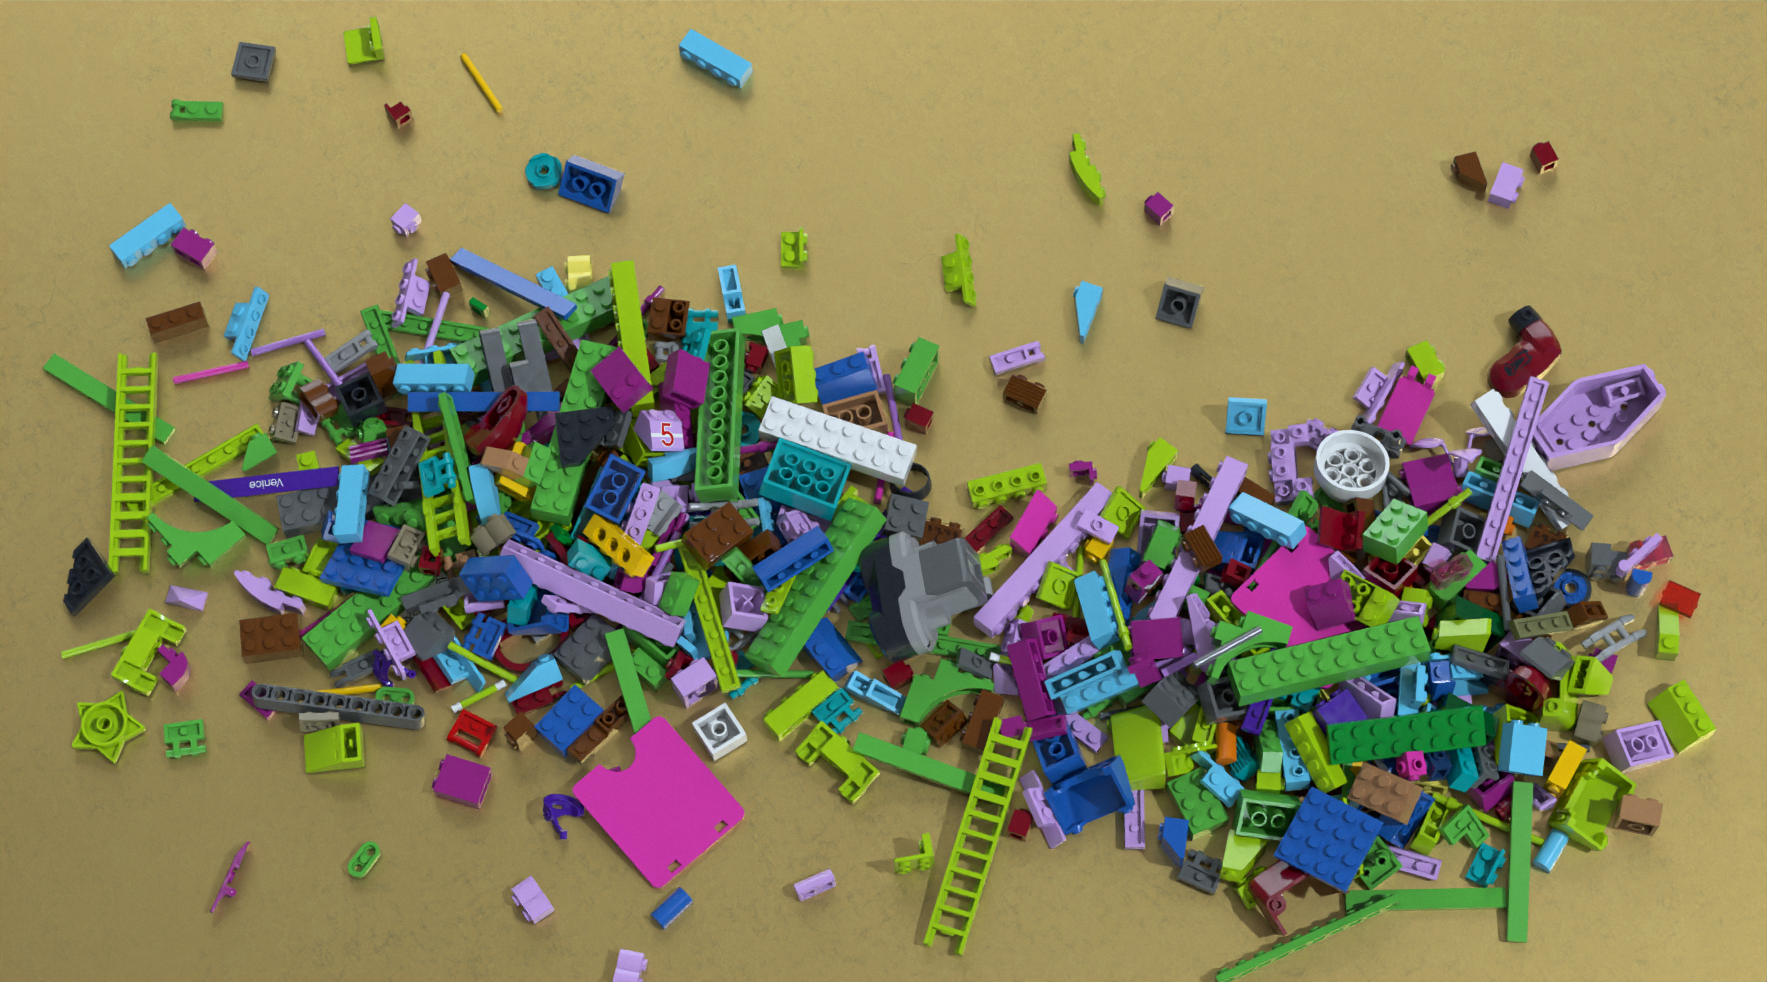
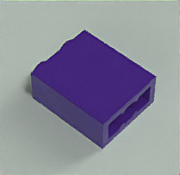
M1339 689L1329 695L1331 698L1329 701H1321L1314 706L1316 710L1312 712L1326 736V724L1369 719L1348 689L1342 692Z

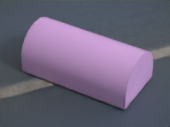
M1638 376L1602 387V395L1605 403L1612 405L1645 395V390L1641 377Z
M471 592L464 595L465 612L472 613L505 608V600L477 601Z
M829 868L797 882L793 886L799 900L804 901L835 887L836 882Z

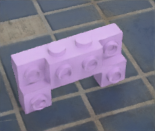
M1307 423L1289 425L1287 429L1270 430L1271 452L1268 453L1269 464H1272V470H1269L1270 482H1274L1277 506L1293 503L1300 490L1307 491L1314 498L1312 477L1298 478L1295 448L1310 445L1309 426Z

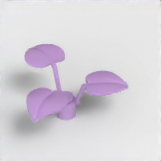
M1486 427L1467 430L1466 434L1470 436L1467 449L1448 452L1445 443H1443L1444 439L1440 438L1420 439L1412 443L1409 449L1412 447L1432 448L1440 446L1444 449L1445 454L1447 453L1454 477H1466L1469 462L1472 463L1482 453L1481 449L1471 448L1473 438L1476 436H1487L1490 433Z

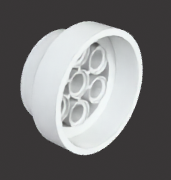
M1342 430L1327 436L1319 445L1314 461V474L1323 491L1335 501L1344 503L1355 497L1368 499L1376 495L1384 486L1389 471V457L1383 445L1371 435L1356 430Z

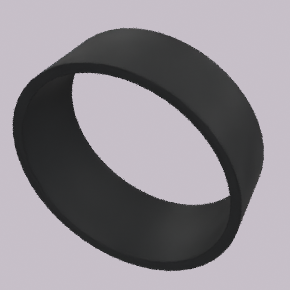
M913 462L910 470L923 473L928 478L926 485L918 491L906 492L890 482V491L892 494L923 500L931 491L930 475L924 466Z

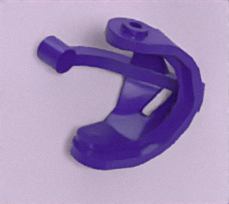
M384 649L380 651L374 650L373 673L376 679L384 687H394V683L388 678L390 666L394 665L392 660H387ZM402 665L406 677L414 678L416 676L415 671L407 669Z
M547 795L543 800L544 819L552 821L554 829L560 834V839H567L568 830L560 827L557 818L564 815L581 817L584 814V806L579 800L568 795ZM552 805H561L562 809L553 808Z

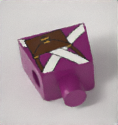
M1147 560L1129 576L1124 592L1138 605L1163 583V572L1151 560Z

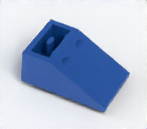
M1219 531L1214 543L1223 558L1222 563L1212 567V569L1222 571L1224 565L1233 558L1251 567L1250 576L1255 573L1265 537L1249 532Z

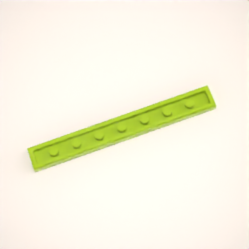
M257 423L184 466L203 478L245 454L248 443L252 441L250 437L259 432L261 434L264 433ZM165 477L154 482L152 507L181 491L182 488ZM125 502L130 511H143V502Z
M685 546L678 549L685 573L700 580L693 599L721 691L724 694L742 688L707 572Z

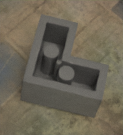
M1592 542L1585 556V575L1595 581L1610 579L1612 582H1620L1624 580L1626 576L1619 577L1615 571L1621 560H1628V552L1611 551V544Z

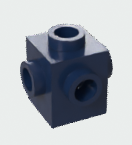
M1445 752L1424 753V760L1427 766V774L1425 776L1428 781L1446 780L1452 764Z

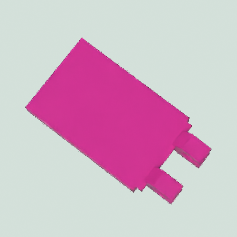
M1411 366L1407 377L1399 378L1378 423V427L1391 432L1395 429L1400 430L1402 437L1406 439V444L1408 445L1412 444L1435 395L1432 386L1436 376L1429 373L1424 385L1414 381L1419 371V368Z

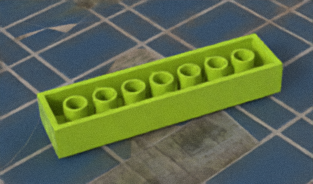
M634 260L611 263L612 270H608L618 345L651 385ZM650 391L628 409V411L633 413L632 418L638 417L641 410H655L653 392Z

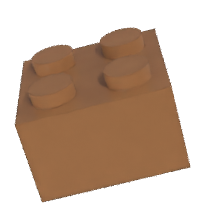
M1634 794L1623 795L1616 807L1613 828L1652 837L1660 825L1663 803H1658V800L1652 798L1641 799Z

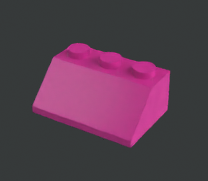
M1039 490L1035 492L1010 536L1012 552L1025 559L1039 546L1041 540L1048 536L1050 524L1054 525L1059 516L1057 514V506Z

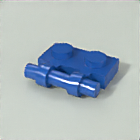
M478 612L476 618H473L471 622L472 626L468 635L465 634L463 640L465 641L462 647L469 650L471 644H474L473 653L492 660L507 628V624L488 617L486 623H483L485 615ZM479 628H482L483 630L479 638L476 639L475 636Z

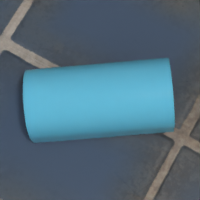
M1551 829L1532 864L1550 873L1569 841V837L1560 830Z

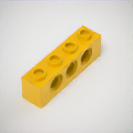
M594 513L583 531L590 543L598 545L603 554L612 557V562L625 569L624 572L631 577H643L655 559L614 522L603 515Z

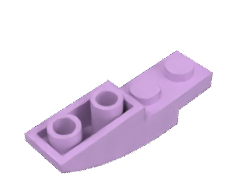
M235 570L234 574L242 588L263 607L279 615L283 614L285 609L301 615L304 614L306 607L302 599L296 596L290 598L285 596L283 592L274 590L271 581L265 577L257 578L248 571L242 570L240 572Z

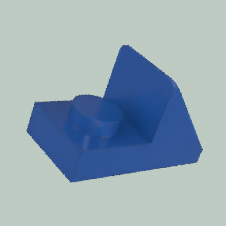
M1449 661L1427 662L1431 702L1441 700L1448 692L1453 694L1456 681L1450 680Z

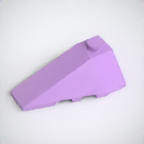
M1197 593L1186 596L1197 657L1199 659L1213 651L1215 646L1211 644L1212 637H1210V632L1213 625L1217 626V623L1209 619L1210 613ZM1236 656L1230 661L1238 660V657ZM1214 660L1201 666V670L1206 673L1209 664H1213Z

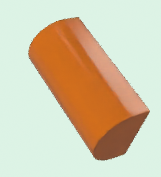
M1219 723L1215 728V744H1217V748H1215V762L1225 766L1236 762V726L1231 723Z

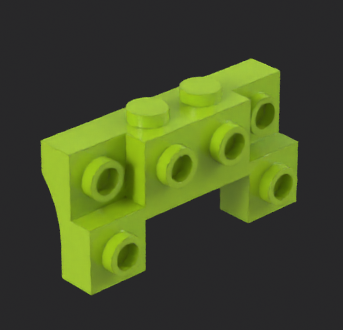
M149 608L137 630L135 629L132 632L131 641L128 646L123 648L121 658L111 674L112 678L149 697L158 681L156 676L146 672L163 641L178 646L186 632L185 626Z
M821 720L795 750V754L809 767L819 756H822L847 778L838 791L854 805L867 791V787L880 775V771L868 762L863 755L852 752L853 748L849 745V740L843 735L840 737Z

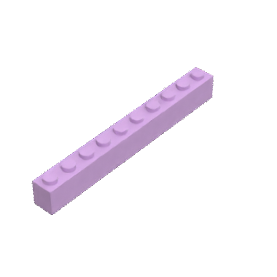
M1226 456L1224 462L1220 461L1217 468L1219 473L1216 478H1212L1209 484L1211 490L1209 494H1204L1201 501L1203 506L1201 510L1197 509L1193 518L1196 521L1193 526L1190 525L1187 532L1204 525L1213 541L1215 540L1229 511V506L1232 504L1247 473L1248 464ZM1181 544L1178 552H1180L1178 558L1174 557L1170 568H1172L1170 574L1165 575L1162 583L1164 587L1162 591L1158 590L1154 601L1157 602L1154 607L1151 606L1146 616L1149 619L1178 617L1184 600L1200 572L1198 568H1194L1190 553H1186Z
M1097 482L973 617L974 626L990 638H993L996 634L999 635L1008 620L1012 621L1018 609L1026 606L1029 602V597L1033 593H1037L1047 562L1052 561L1062 566L1069 553L1076 551L1080 541L1088 538L1090 534L1076 527L1084 510L1087 509L1100 516L1112 492Z
M510 539L502 548L500 556L515 555L532 579L533 584H536L539 588L549 590L555 595L572 601L576 605L590 609L593 613H599L611 621L625 625L628 629L636 630L648 638L658 640L665 646L674 647L677 643L676 641L681 635L686 620L670 615L650 603Z

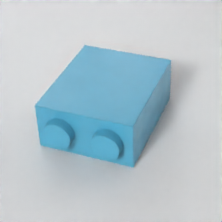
M1511 720V723H1503L1498 771L1527 776H1543L1547 728H1541L1538 723L1523 725L1521 720Z

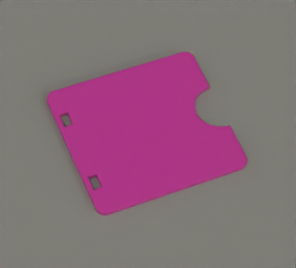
M1305 526L1307 534L1296 545L1297 548L1292 553L1287 550V546L1280 547L1230 598L1231 604L1244 616L1247 611L1292 626L1290 638L1285 648L1368 628L1357 621H1353L1321 631L1317 629L1307 607L1304 588L1332 581L1328 559L1335 551L1332 548L1318 544V535L1307 526ZM1254 581L1258 586L1251 592L1247 587ZM1333 684L1322 686L1320 688L1326 690L1329 689Z
M657 716L630 738L635 748V759L629 768L614 772L607 770L599 764L574 785L573 794L649 883L655 888H662L744 817V809L666 719ZM723 820L727 826L720 832H717L714 827ZM676 860L681 865L671 873L667 867Z

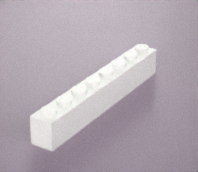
M1492 389L1470 405L1506 456L1516 421L1513 418V412L1503 404L1502 396ZM1531 441L1520 479L1523 481L1529 471L1532 470L1568 496L1567 491L1557 483L1556 475L1547 468L1545 459L1538 455L1535 450L1536 447ZM1540 502V508L1556 531H1560L1571 524L1566 519L1559 517L1554 510Z

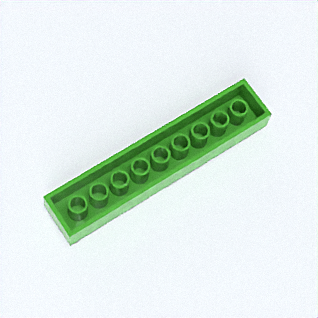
M609 276L564 296L563 298L575 303L577 309L566 321L556 316L572 341L615 322ZM538 308L498 327L507 364L523 360L524 357L522 343H519L520 335L516 323L533 319L532 316L543 309ZM538 327L543 352L546 354L554 349ZM479 336L450 349L454 364H469L474 371L475 376L472 387L489 380Z
M740 328L711 331L704 359L710 366L704 404L699 406L695 492L700 503L738 499L745 339Z
M581 340L560 412L606 406L609 395L590 370L618 347ZM555 425L549 448L552 450L541 483L537 485L530 510L534 519L570 526L591 453L581 466L561 468L557 428Z
M848 497L825 532L834 551L796 576L779 613L770 615L744 656L755 667L781 678L784 677L855 569L862 550L874 540L887 520L875 506Z
M455 519L440 523L437 526V530L456 525ZM426 535L424 541H427L426 546H429L428 536ZM457 535L439 541V546L444 552L443 557L451 556L452 563L457 562L455 554L472 549L478 550L471 539V545H462L458 541ZM420 551L417 555L419 558L416 566L411 567L409 572H406L404 568L389 597L358 591L302 637L305 645L329 672L334 670L377 633L374 628L371 629L366 621L368 617L367 610H372L381 626L391 614L397 617L405 611L401 600L403 595L428 587L438 577L420 573L418 568L421 556ZM443 560L440 569V574L444 572L447 575V572L444 571L443 565H445Z
M1418 616L1229 661L1227 674L1240 707L1425 662L1429 659L1431 649Z

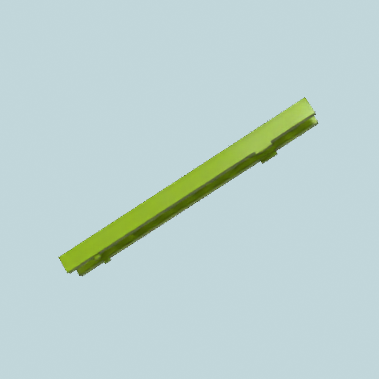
M441 350L433 352L435 364H446V357ZM412 359L405 361V364H416ZM412 412L414 429L425 435V431L442 426L443 412H441V415L423 420V415L432 412ZM444 425L443 431L428 435L431 438L428 445L445 440V446L427 451L426 448L419 463L434 456L437 458L443 457V454L447 452L450 453L452 458L454 453L448 443L447 437L449 435ZM455 463L453 472L456 473V487L451 488L452 493L435 499H433V496L427 498L423 493L420 475L423 497L422 505L429 550L435 557L439 556L440 540L457 535L458 541L462 545H471L466 504L462 496L463 487L462 483L458 480V468ZM448 483L443 484L444 489L449 488ZM453 503L454 509L435 515V508ZM455 519L456 525L437 530V524Z
M156 352L149 354V368H128V356L118 353L109 566L115 575H119L120 557H141L140 572L142 574H150L151 529L147 525L149 523L147 517L152 513L154 470L141 462L143 458H124V448L145 447L146 455L152 445L155 446L159 358ZM128 376H148V386H127ZM127 394H147V404H126ZM147 411L146 422H126V412ZM146 429V440H125V430ZM145 465L143 476H123L124 466ZM144 483L143 493H122L123 484ZM122 502H143V511H122ZM121 520H142V529L121 530ZM141 538V548H120V539Z
M994 717L923 942L924 945L932 947L937 930L946 935L958 936L959 939L954 952L958 956H963L1033 731L1032 728L1025 727L1021 741L999 735L1002 720ZM999 743L1018 749L1015 759L993 753L995 744ZM990 761L1011 767L1012 770L1009 778L987 772ZM984 780L1006 786L1003 797L982 791ZM978 799L1000 805L998 815L994 816L975 810ZM972 817L994 823L991 836L970 830ZM966 836L989 842L985 855L963 848ZM960 855L982 860L980 872L976 873L957 867ZM954 874L976 879L974 891L970 892L951 886ZM949 892L970 898L968 911L945 905ZM943 911L964 917L962 930L939 924Z

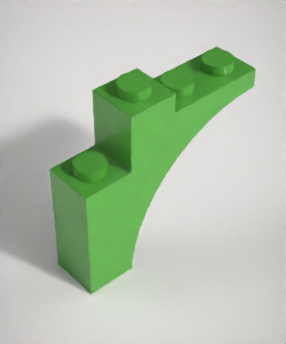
M776 308L732 317L733 327L740 328L745 341H756L766 344L762 331L777 324L787 347L804 346L807 344L806 337H810L808 326H804L802 320L783 324L782 315L777 313Z
M446 488L443 492L434 495L433 499L452 493L451 488ZM423 497L397 503L395 507L390 504L376 505L373 508L376 523L402 527L405 524L425 532L427 528L423 513ZM453 503L435 508V515L454 509Z
M153 512L147 517L148 527L154 533L157 531L162 536L160 540L166 547L171 546L167 550V560L173 566L177 565L179 568L196 554H199L197 558L204 566L208 564L211 568L246 538L245 533L233 520L215 530L190 532L168 525Z
M1247 611L1245 616L1240 617L1238 626L1220 620L1217 626L1213 625L1210 632V637H1212L1211 644L1215 646L1213 650L1258 626L1261 627L1263 633L1215 658L1213 664H1209L1206 675L1209 676L1207 682L1215 685L1224 666L1243 652L1256 648H1285L1293 627Z
M941 659L934 680L926 674H915L900 715V722L913 727H919L925 716L941 702L958 695L981 694L982 689L993 693L995 684L987 678H975L968 672L960 673V668L955 666V660Z

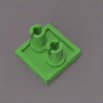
M297 361L282 366L277 372L278 378L276 383H273L269 389L270 395L268 399L272 402L287 399L299 406L298 392L293 390L295 384L303 386L312 382V379L301 374L304 364Z
M1379 834L1363 861L1364 873L1360 875L1370 890H1373L1403 867V864Z

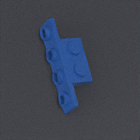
M505 511L504 515L517 532L510 540L519 544L522 543L534 551L539 550L543 552L545 548L541 540L534 537L540 528L538 523ZM477 514L475 518L479 524L478 526L482 525L480 516Z

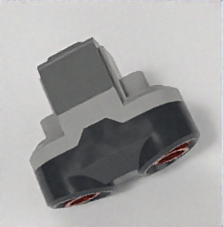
M901 531L870 543L860 554L861 578L867 593L870 595L872 612L868 616L869 626L884 656L895 664L933 651L938 639L937 628L951 624V615L983 605L993 596L990 578L983 577L979 555L963 538H956L938 545L935 541L920 546L914 537Z

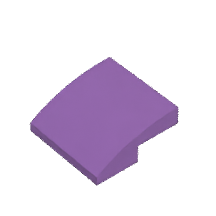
M1185 647L1183 648L1184 656L1163 658L1157 661L1156 665L1161 676L1166 677L1198 659L1196 653H1190L1189 649Z

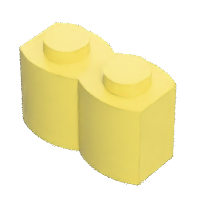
M590 255L568 256V262H564L565 273H568V279H565V288L572 293L593 283L592 260Z

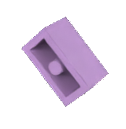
M1502 162L1488 202L1508 209L1511 202L1515 204L1519 194L1516 192L1517 187L1521 188L1525 177H1522L1524 169Z

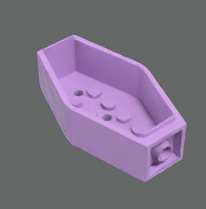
M1646 364L1579 378L1572 382L1539 416L1532 442L1536 447L1535 450L1539 456L1541 455L1545 459L1549 471L1610 458L1616 455L1660 409L1666 396V390L1662 384L1657 382L1652 369H1648ZM1638 376L1641 377L1645 395L1612 405L1605 403L1602 387ZM1625 404L1627 409H1621L1620 405ZM1593 422L1595 427H1589L1588 423ZM1558 439L1562 440V441H1563V444H1562V445H1558V444L1556 443V440H1558Z

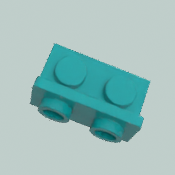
M1482 843L1464 879L1482 888H1487L1489 884L1493 885L1498 876L1495 874L1497 867L1502 868L1506 857L1503 856L1506 850L1502 849L1499 851Z

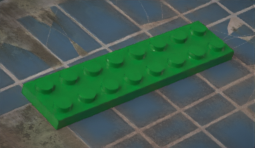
M1482 705L1326 724L1329 764L1331 765L1402 756L1404 752L1411 751L1429 753L1486 745Z

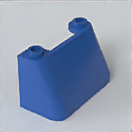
M548 550L538 552L560 562V556ZM538 587V599L527 625L521 626L507 622L508 633L515 636L564 633L569 628V614L564 612L552 613L547 610V606L541 600L544 595L555 594Z
M1120 755L1099 762L1053 783L1044 792L1064 835L1069 833L1073 835L1083 831L1082 827L1086 823L1115 811L1117 813L1122 812L1123 815L1133 810L1135 805L1126 768Z

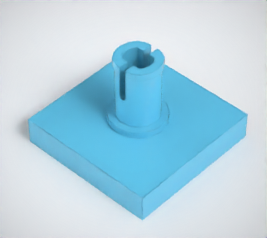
M1228 397L1225 432L1264 435L1267 399Z

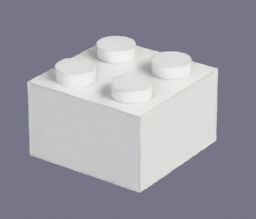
M726 703L692 723L694 732L713 761L747 742L745 731Z

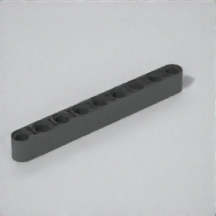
M257 684L252 689L253 703L257 708L297 714L332 711L339 712L341 720L419 730L425 725V712L419 705L268 684Z

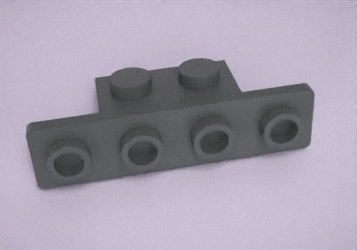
M1532 470L1529 471L1520 484L1522 488L1539 499L1544 506L1554 510L1559 517L1566 519L1581 531L1586 528L1593 518L1590 512Z
M457 576L403 595L401 600L407 614L421 611V614L425 612L432 614L437 612L439 607L446 606L448 608L456 605L462 595L471 593V591L465 585L462 578Z

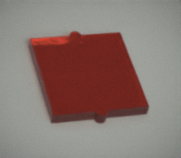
M1669 580L1666 589L1662 591L1663 596L1659 605L1691 619L1694 610L1698 607L1697 603L1701 593Z

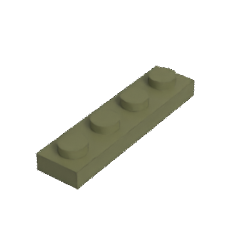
M1567 611L1515 619L1508 622L1515 641L1565 633L1574 629Z

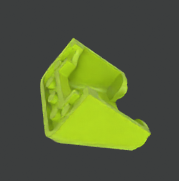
M1555 641V646L1559 650L1563 648L1570 653V651L1563 644ZM1572 655L1570 658L1576 662V658ZM1575 662L1562 680H1558L1557 698H1549L1543 704L1539 724L1541 728H1547V731L1571 732L1577 724L1578 694L1567 692Z
M1146 705L1110 715V719H1106L1107 731H1111L1113 736L1114 756L1120 755L1124 762L1131 790L1165 788L1166 768L1160 718Z
M1603 758L1584 759L1580 762L1566 790L1557 802L1549 817L1548 824L1553 829L1562 831L1568 837L1590 849L1602 851L1608 844V836L1603 832L1623 795L1634 794L1637 784Z

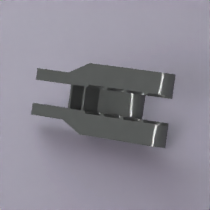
M535 319L516 323L520 335L519 343H522L524 357L523 360L507 364L499 328L494 327L479 331L480 343L492 392H504L512 385L519 386L525 392H553ZM527 411V413L536 412L537 421L548 414V411Z

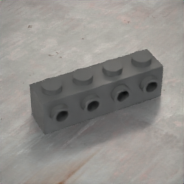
M404 425L368 493L395 507L404 490L399 489V482L409 481L431 438Z

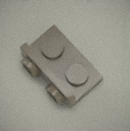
M281 402L277 407H274L272 412L274 421L268 430L271 442L279 440L293 445L296 443L298 432L295 431L299 406Z
M404 524L387 555V559L404 565L405 571L409 572L410 568L415 567L417 564L419 551L422 552L423 546H426L427 541H424L425 533Z
M339 712L299 713L300 732H317L340 725Z

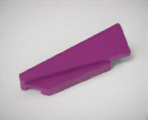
M550 411L522 434L521 442L526 445L533 442L543 445L549 442L556 425L555 413L560 411Z

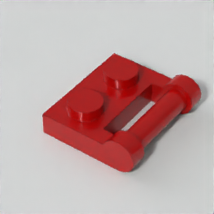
M463 709L446 740L450 743L455 742L482 758L498 726ZM460 730L482 742L478 746L457 734Z

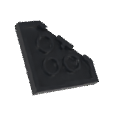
M612 406L555 413L561 468L581 466L586 461L587 456L603 441L605 435L611 432L615 427Z
M88 537L73 551V569L69 570L67 584H69L68 593L64 594L63 599L65 606L74 616H77L116 576L94 542Z
M1570 537L1526 550L1529 561L1528 570L1536 598L1544 597L1574 559L1575 553Z

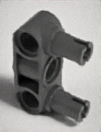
M1358 415L1351 427V430L1367 433L1374 438H1381L1382 440L1379 442L1387 451L1388 457L1393 459H1399L1407 442L1402 437L1400 430L1395 429L1391 432L1366 423V418L1363 415Z

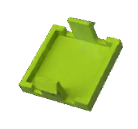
M318 537L302 572L305 574L311 573L320 579L339 543L327 542Z

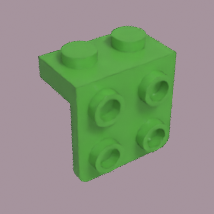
M304 535L266 545L270 559L268 563L277 570L283 569V567L287 568L289 563H304L306 558L309 557Z

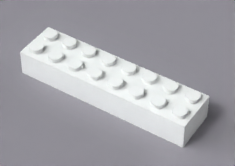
M773 396L759 428V437L761 439L773 442L783 438L852 464L850 468L852 470L902 487L905 485L917 453V445Z

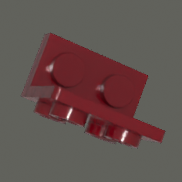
M1326 506L1320 507L1317 543L1344 553L1362 550L1365 512L1358 510L1344 513Z

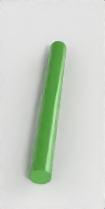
M736 669L738 677L781 678L764 670ZM788 670L783 678H810L814 671Z

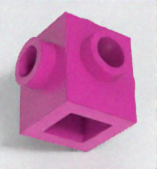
M1423 751L1404 752L1402 756L1396 757V769L1400 778L1412 782L1420 780V776L1427 774Z

